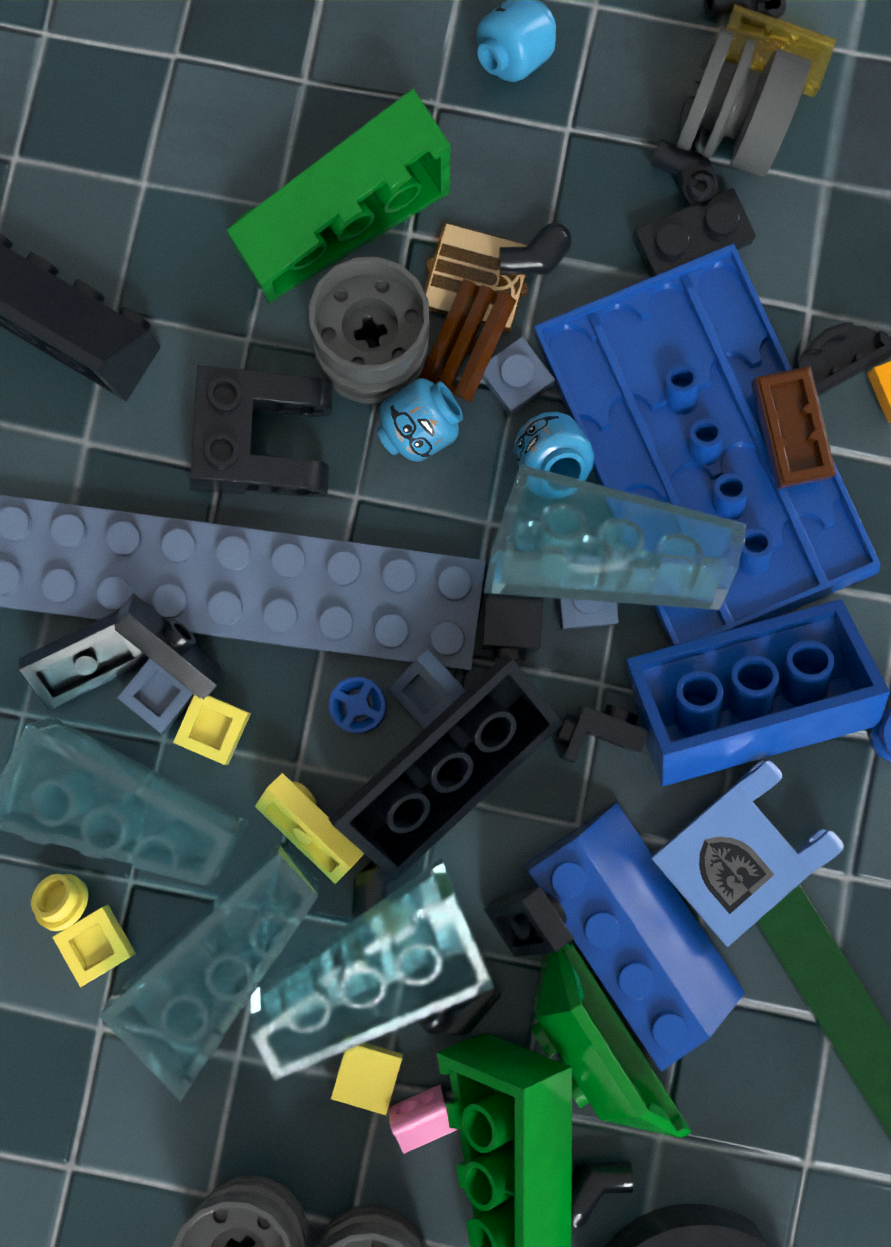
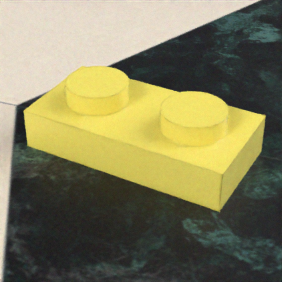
M283 773L266 788L255 805L276 828L335 884L364 855L358 847L328 820L329 817L316 805V799L313 794L301 783L290 781Z

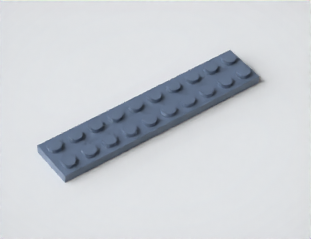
M0 495V608L98 621L120 610V607L134 593L167 621L170 619L179 621L192 634L404 663H413L419 656L429 650L445 668L471 671L486 560Z

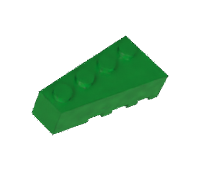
M413 88L260 205L242 213L226 231L237 255L267 302L271 303L450 193V143Z
M487 1033L480 1034L437 1052L440 1074H449L454 1099L445 1103L449 1128H459L464 1161L456 1164L459 1186L464 1189L472 1203L474 1217L466 1221L470 1247H571L572 1066Z

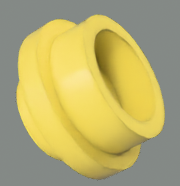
M53 874L43 879L35 888L31 898V908L37 922L50 931H61L72 926L81 917L87 906V886L81 879L72 874Z

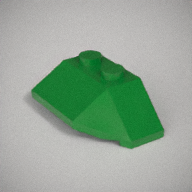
M572 942L567 943L556 953L543 954L532 1002V1008L538 1023L530 1028L547 1057L550 1058L558 1053L565 1064L572 1066V1097L577 1105L582 1108L590 1103L599 1119L678 1138H684L692 1131Z

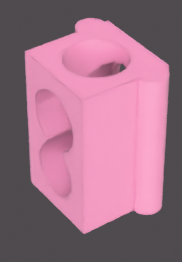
M441 1084L388 1107L390 1127L403 1154L457 1130L449 1128L445 1105L448 1099Z

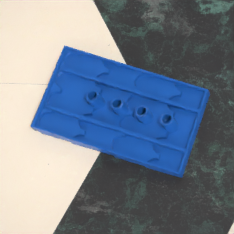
M734 243L534 326L535 338L542 351V357L549 372L555 379L554 383L569 416L579 424L591 443L594 452L592 469L612 510V516L638 570L641 583L670 646L775 618L799 608L803 604L806 605L846 588L852 583L860 582L878 574L881 566L880 561L835 463L837 475L831 479L776 490L751 382L755 377L792 369Z

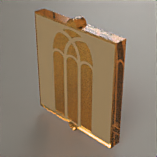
M444 222L434 258H430L427 261V269L430 273L424 292L429 301V311L447 316L463 279L474 282L477 286L481 287V285L490 287L497 293L499 291L507 293L516 300L503 330L511 333L520 299L528 294L529 287L525 283L527 275L499 274V248L527 247L528 244ZM489 304L480 325H485L493 305Z

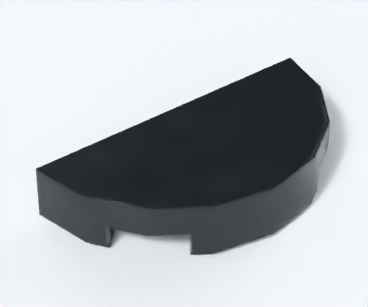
M851 322L827 328L806 346L796 369L807 366L811 367L817 396L820 397L891 357V337L882 330L876 332L865 326H854Z

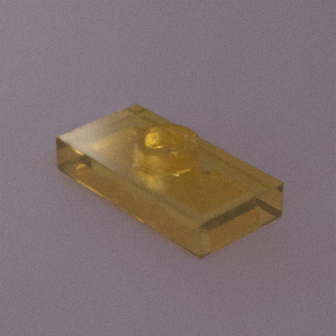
M734 5L726 30L734 32L725 59L737 63L747 38L756 40L751 65L753 70L761 72L777 48L812 60L802 93L815 97L820 89L837 39Z

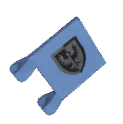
M760 760L753 764L733 786L650 857L726 947H729L811 873L835 858L844 847L842 841L834 832L819 829L810 835L800 848L795 851L753 803L755 799L771 789L782 778L781 771L770 760Z

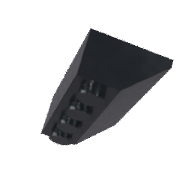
M0 233V327L127 402L161 348L149 332L152 325L127 307H122L120 312L117 313L102 304L105 297L87 283L76 279L73 285H70L56 277L59 270L41 256L29 252L28 256L24 258L12 251L13 243Z
M506 653L328 820L339 832L396 881L562 726L564 722L516 662Z

